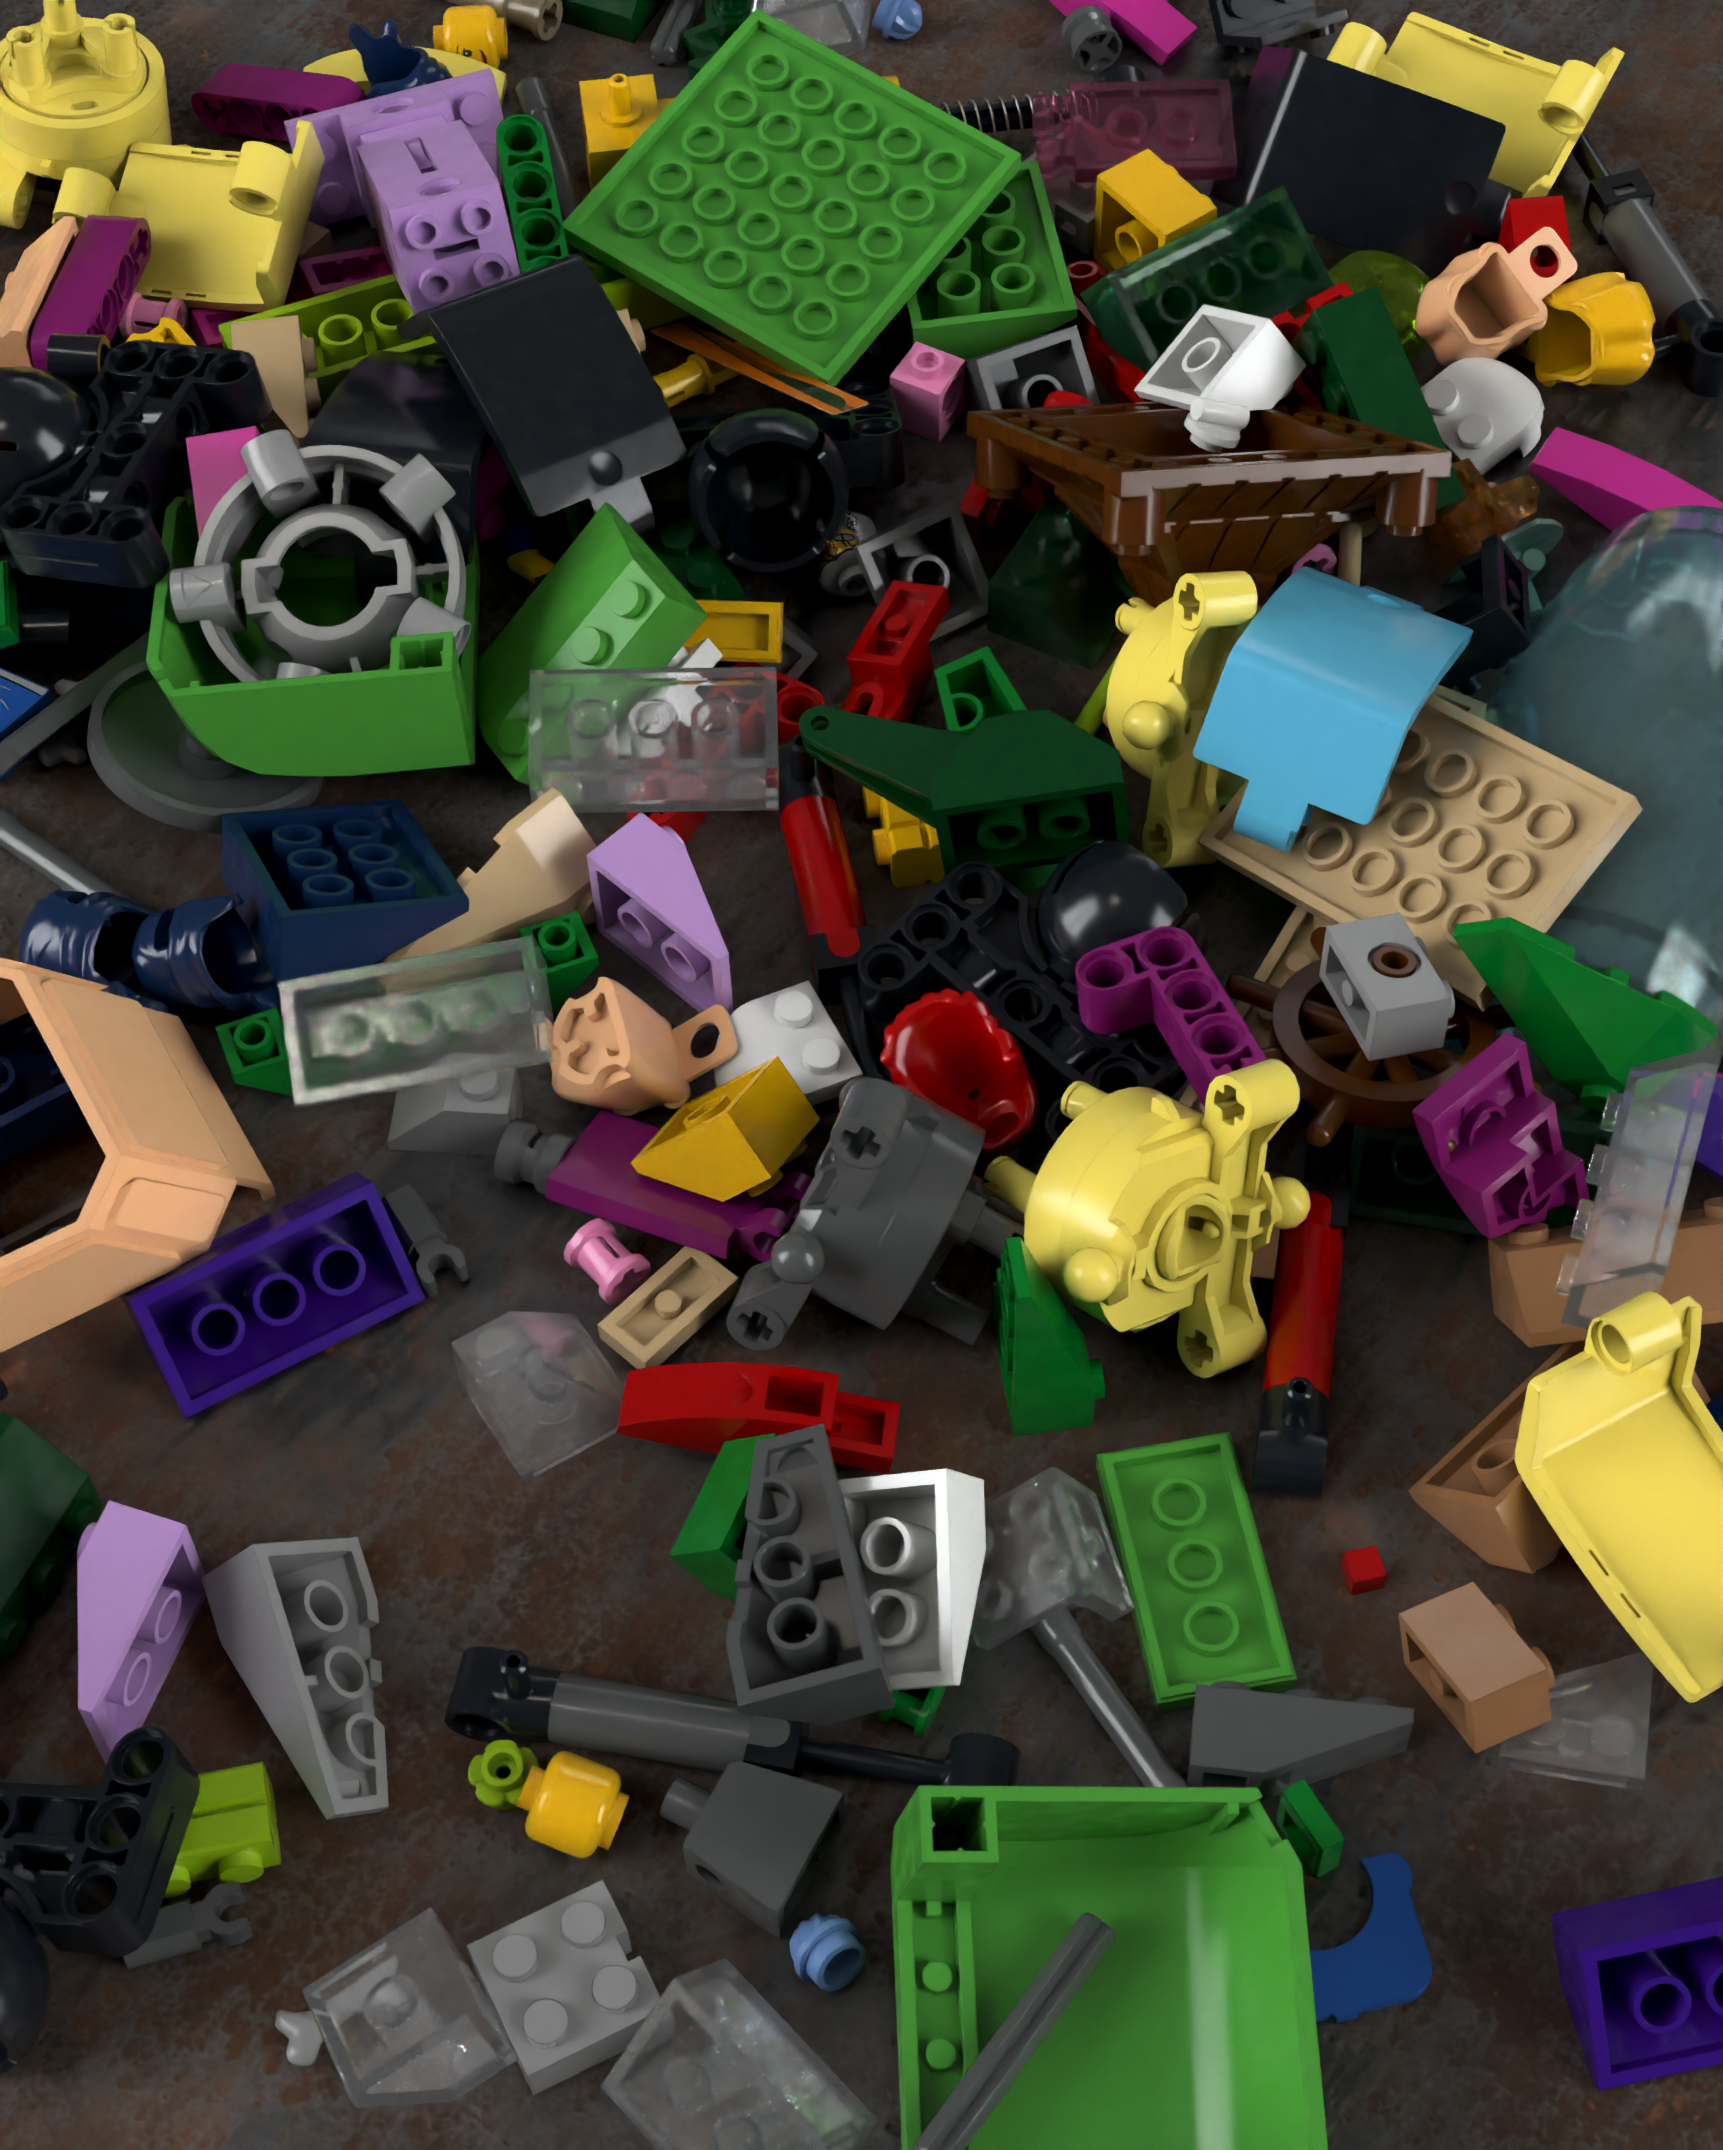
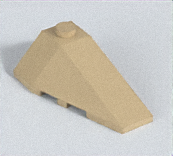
M552 787L511 819L493 839L501 847L477 873L467 867L457 878L456 881L469 898L468 912L390 954L375 970L383 1004L523 959L518 929L577 910L584 926L596 923L587 854L597 846L558 790Z

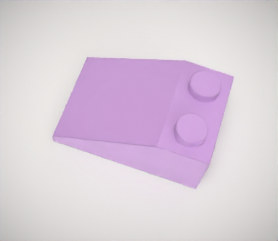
M640 812L587 854L597 931L699 1013L713 1005H721L727 1009L730 1016L734 1011L729 952L692 865L686 846L681 837L668 826L660 827Z
M110 1500L98 1522L90 1523L84 1530L77 1550L78 1710L105 1765H107L116 1743L127 1733L143 1726L207 1596L201 1579L206 1574L186 1524Z

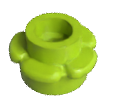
M497 1740L486 1746L485 1753L476 1755L472 1759L468 1768L469 1783L476 1787V1797L483 1804L498 1810H511L517 1808V1801L532 1765L539 1767L537 1757L529 1748L523 1747L520 1749L512 1740ZM502 1768H508L511 1771L507 1778H499L497 1772Z

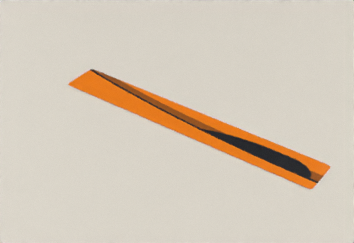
M680 321L650 330L651 333L829 414L837 415L869 404L867 401L822 381L790 372L759 353L689 322Z

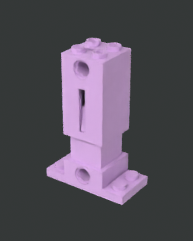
M490 68L284 121L292 154L296 143V125L298 119L312 122L325 156L309 214L310 222L326 226L365 215L371 229H377L381 249L414 315L427 308L520 274L497 173L496 129L504 118L494 74Z

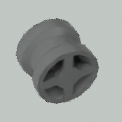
M1087 5L1076 9L1068 15L1061 26L1060 36L1066 48L1071 51L1075 64L1083 72L1096 73L1105 70L1118 59L1122 51L1120 36L1116 29L1111 27V22L1105 10L1099 6Z

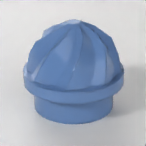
M881 0L871 27L882 31V38L887 40L889 38L905 40L917 33L922 26L921 6L915 0Z
M815 1913L809 1920L801 1921L789 1941L796 1974L806 1984L817 1985L826 1992L836 1991L848 1985L859 1974L865 1963L866 1950L860 1943L859 1930L851 1921L838 1915L829 1914L824 1917Z

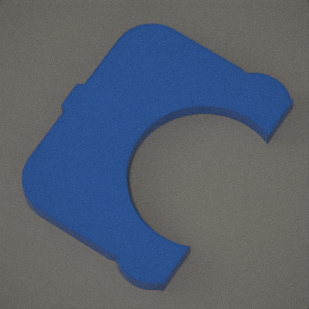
M1397 1851L1361 1858L1359 1861V1865L1368 1879L1372 1894L1371 1913L1362 1930L1350 1941L1338 1947L1327 1950H1310L1316 2022L1328 2019L1335 2023L1354 2020L1362 2012L1409 2003L1418 1999L1429 1985L1432 1975V1963L1413 1899L1409 1894L1413 1881L1412 1872L1408 1863L1397 1854Z

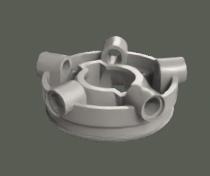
M274 430L261 434L242 447L240 454L248 473L225 493L212 511L197 545L194 566L172 569L170 572L171 600L179 623L199 621L203 633L217 657L240 682L266 680L248 664L233 635V632L247 630L245 608L247 615L257 624L265 640L276 651L284 652L286 650L293 658L294 663H279L276 679L378 670L390 663L391 649L388 643L390 636L398 626L396 637L453 631L459 658L471 631V623L463 619L466 601V568L457 533L442 508L456 495V492L424 456L418 453L403 467L381 454L357 447L319 445L297 449L291 433L287 430ZM350 483L380 488L379 492L390 508L426 546L438 535L447 563H428L425 566H421L410 542L401 531L387 524L376 512L349 504L351 497L349 492ZM332 484V504H321L302 509L284 519L267 536L256 558L242 560L241 577L236 573L232 566L239 548L254 525L268 511L277 519L323 497L320 486ZM334 534H353L369 547L373 555H382L396 559L397 585L375 587L373 596L367 606L356 617L339 625L325 627L304 623L294 617L286 609L281 600L277 601V597H275V591L279 589L283 573L285 572L280 567L281 559L294 542L304 548L322 537ZM442 581H448V592L444 608L425 599V584H438Z

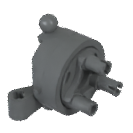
M867 1076L853 1078L840 1091V1112L829 1133L830 1140L816 1165V1176L801 1199L800 1212L789 1232L784 1234L773 1245L771 1259L752 1266L745 1274L726 1320L728 1332L735 1341L746 1348L755 1351H767L775 1348L782 1342L809 1293L881 1330H885L900 1311L916 1320L921 1319L973 1345L989 1314L988 1309L938 1284L939 1277L936 1274L956 1244L962 1247L968 1242L1001 1259L1006 1238L1020 1236L1024 1242V1213L997 1198L994 1199L985 1194L982 1186L984 1179L973 1174L985 1139L986 1130L897 1083L892 1084L879 1078Z

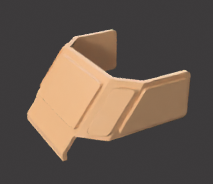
M0 958V1025L28 1012L31 1014L106 1157L76 1222L0 1257V1353L207 1253L236 1185L258 1189L264 1201L276 1196L272 1182L179 1016L146 1008L136 1000L100 991L109 986L5 958Z

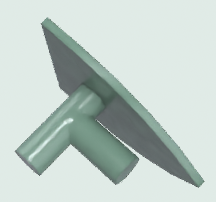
M1536 518L1500 537L1527 572L1530 617L1543 611L1532 578L1544 567L1546 562L1544 555L1548 554L1563 536L1561 523L1554 519ZM1459 564L1443 581L1446 586L1468 578L1461 570Z

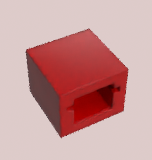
M1376 1545L1343 1552L1340 1566L1350 1595L1384 1588L1387 1574Z

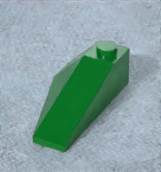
M1511 917L1455 924L1453 938L1555 1081L1579 1097V1102L1586 1108L1600 1112H1614L1619 1109L1620 1105L1648 1103L1715 1039L1717 1026L1680 997L1663 989L1654 992L1653 998L1628 986L1629 973L1614 966L1603 970L1599 967L1580 964L1574 961L1576 954L1574 947Z
M1021 1237L1006 1238L1001 1254V1268H997L996 1272L997 1282H993L991 1322L1013 1437L1091 1427L1094 1420L1095 1400L1105 1399V1382L1100 1359H1088L1082 1331Z

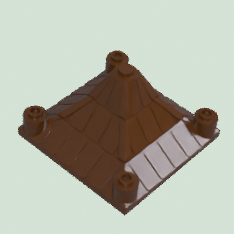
M1287 398L1277 402L1272 409L1250 411L1249 423L1240 431L1241 438L1237 447L1223 448L1221 453L1204 450L1190 440L1192 433L1184 426L1187 414L1190 413L1189 410L1155 401L968 411L967 435L976 440L975 484L979 487L987 488L986 496L995 499L1020 498L1021 489L1032 487L1033 474L1054 486V494L1118 558V566L1135 597L1145 600L1155 608L1173 597L1176 583L1186 573L1245 571L1255 583L1258 595L1257 604H1260L1276 583L1277 575L1347 524L1351 520V513L1376 504L1375 521L1386 525L1387 534L1402 537L1422 535L1423 526L1435 524L1438 481L1450 477L1451 451Z

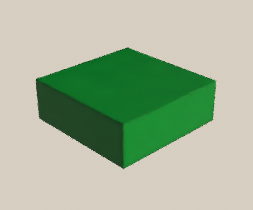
M1303 1778L1282 1790L1276 1824L1286 1839H1288L1311 1876L1314 1875L1317 1879L1338 1867L1345 1838Z

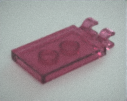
M1229 80L1070 83L1069 96H1055L1047 93L1033 96L1034 114H1032V131L1034 136L1041 137L1036 139L1037 157H1035V160H1038L1043 180L1055 179L1069 170H1074L1075 183L1097 182L1098 174L1146 149L1151 150L1166 164L1173 166L1184 180H1230L1236 178L1238 165ZM1063 129V139L1049 137Z

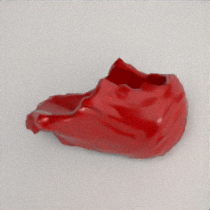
M946 988L941 992H927L921 996L920 1000L906 1005L903 1011L896 1016L893 1024L887 1025L884 1029L883 1043L885 1048L880 1054V1062L885 1064L890 1072L893 1084L897 1083L984 1128L986 1134L978 1159L987 1160L996 1159L999 1156H1007L1031 1138L1042 1114L1038 1089L1032 1080L1013 1036L1006 1029L999 1027L998 1019L990 1014L986 1003L978 1000L973 992L968 990L960 994L958 991Z

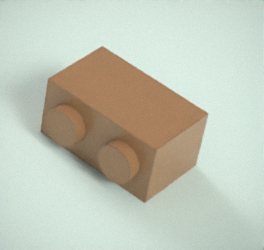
M1474 1581L1398 1613L1405 1666L1475 1754L1552 1720L1549 1688L1554 1686L1555 1678L1547 1657L1538 1647L1529 1648L1518 1635L1507 1609L1500 1603L1493 1605Z

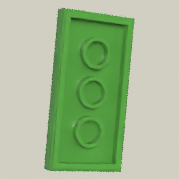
M1230 1432L1097 1454L1096 1469L1157 1714L1192 1708L1196 1684L1211 1686L1213 1683L1220 1681H1235L1249 1686L1252 1691L1270 1693L1295 1689L1297 1682L1296 1672Z

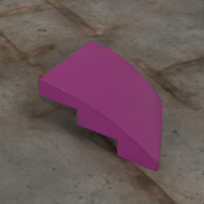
M1505 1032L1412 1110L1418 1133L1437 1173L1466 1216L1478 1231L1489 1239L1512 1232L1521 1224L1532 1225L1544 1221L1547 1211L1554 1207L1565 1204L1578 1209L1584 1207L1590 1201L1583 1159L1563 1148L1555 1101L1534 1090L1527 1045L1515 1036ZM1455 1140L1457 1147L1449 1153L1447 1143Z

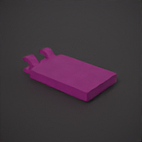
M603 1109L598 1112L547 1177L545 1199L723 1259H727L734 1248L749 1253L760 1262L771 1259L773 1245L778 1241V1239L770 1237L767 1233L780 1237L787 1226L792 1227L800 1212V1203L794 1201L791 1197L801 1200L813 1180L806 1174L789 1172L773 1187L758 1196L750 1197L748 1192L744 1191L724 1202L639 1174L630 1163L660 1131V1128Z

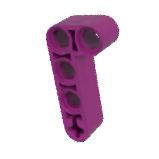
M227 63L191 96V104L197 117L214 131L289 142L284 121L368 100L364 91L355 82L343 76L239 63Z
M88 215L33 327L31 355L35 368L47 371V345L52 333L106 335L109 343H111L150 257L151 232L145 218Z
M1169 926L1153 928L1093 949L1078 960L1075 976L1079 1012L1085 1027L1097 1034L1111 1035L1154 1021L1204 1107L1209 1084L1215 1077L1267 1060L1195 941L1186 931Z

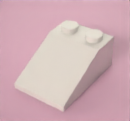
M948 1468L839 1480L883 1652L891 1691L960 1685L986 1553L984 1480Z

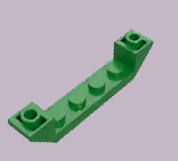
M577 910L518 929L523 959L288 1036L277 1007L215 1027L235 1084L308 1099L545 1021L599 965L598 955Z

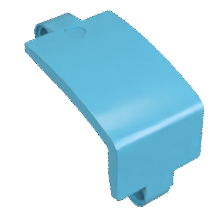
M1302 567L1290 576L1264 604L1233 646L1193 750V756L1196 759L1249 780L1235 818L1233 832L1288 853L1302 824L1309 825L1314 806L1362 825L1370 823L1374 818L1408 730L1439 682L1467 647L1474 631L1425 612L1420 605L1367 585L1363 587L1357 586L1310 567Z

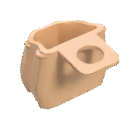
M1551 227L1539 229L1509 254L1500 244L1487 242L1478 249L1455 257L1439 276L1425 285L1416 313V332L1431 346L1437 361L1442 366L1448 367L1452 363L1464 358L1486 357L1496 359L1502 353L1522 344L1535 330L1545 326L1548 319V310L1542 299L1576 272L1577 262ZM1546 246L1556 254L1558 269L1552 277H1541L1533 271L1530 265V255L1535 247Z
M598 977L597 985L593 990L578 999L570 997L566 1001L546 1040L543 1052L551 1066L553 1089L560 1098L581 1105L612 1110L615 1114L621 1116H631L659 1106H665L669 1109H677L683 1106L690 1098L689 1083L732 1058L738 1049V1043L729 1013L721 1005H713L673 1029L663 1016L624 985L607 977ZM705 1026H717L720 1039L715 1050L706 1057H694L691 1051V1043L695 1034Z

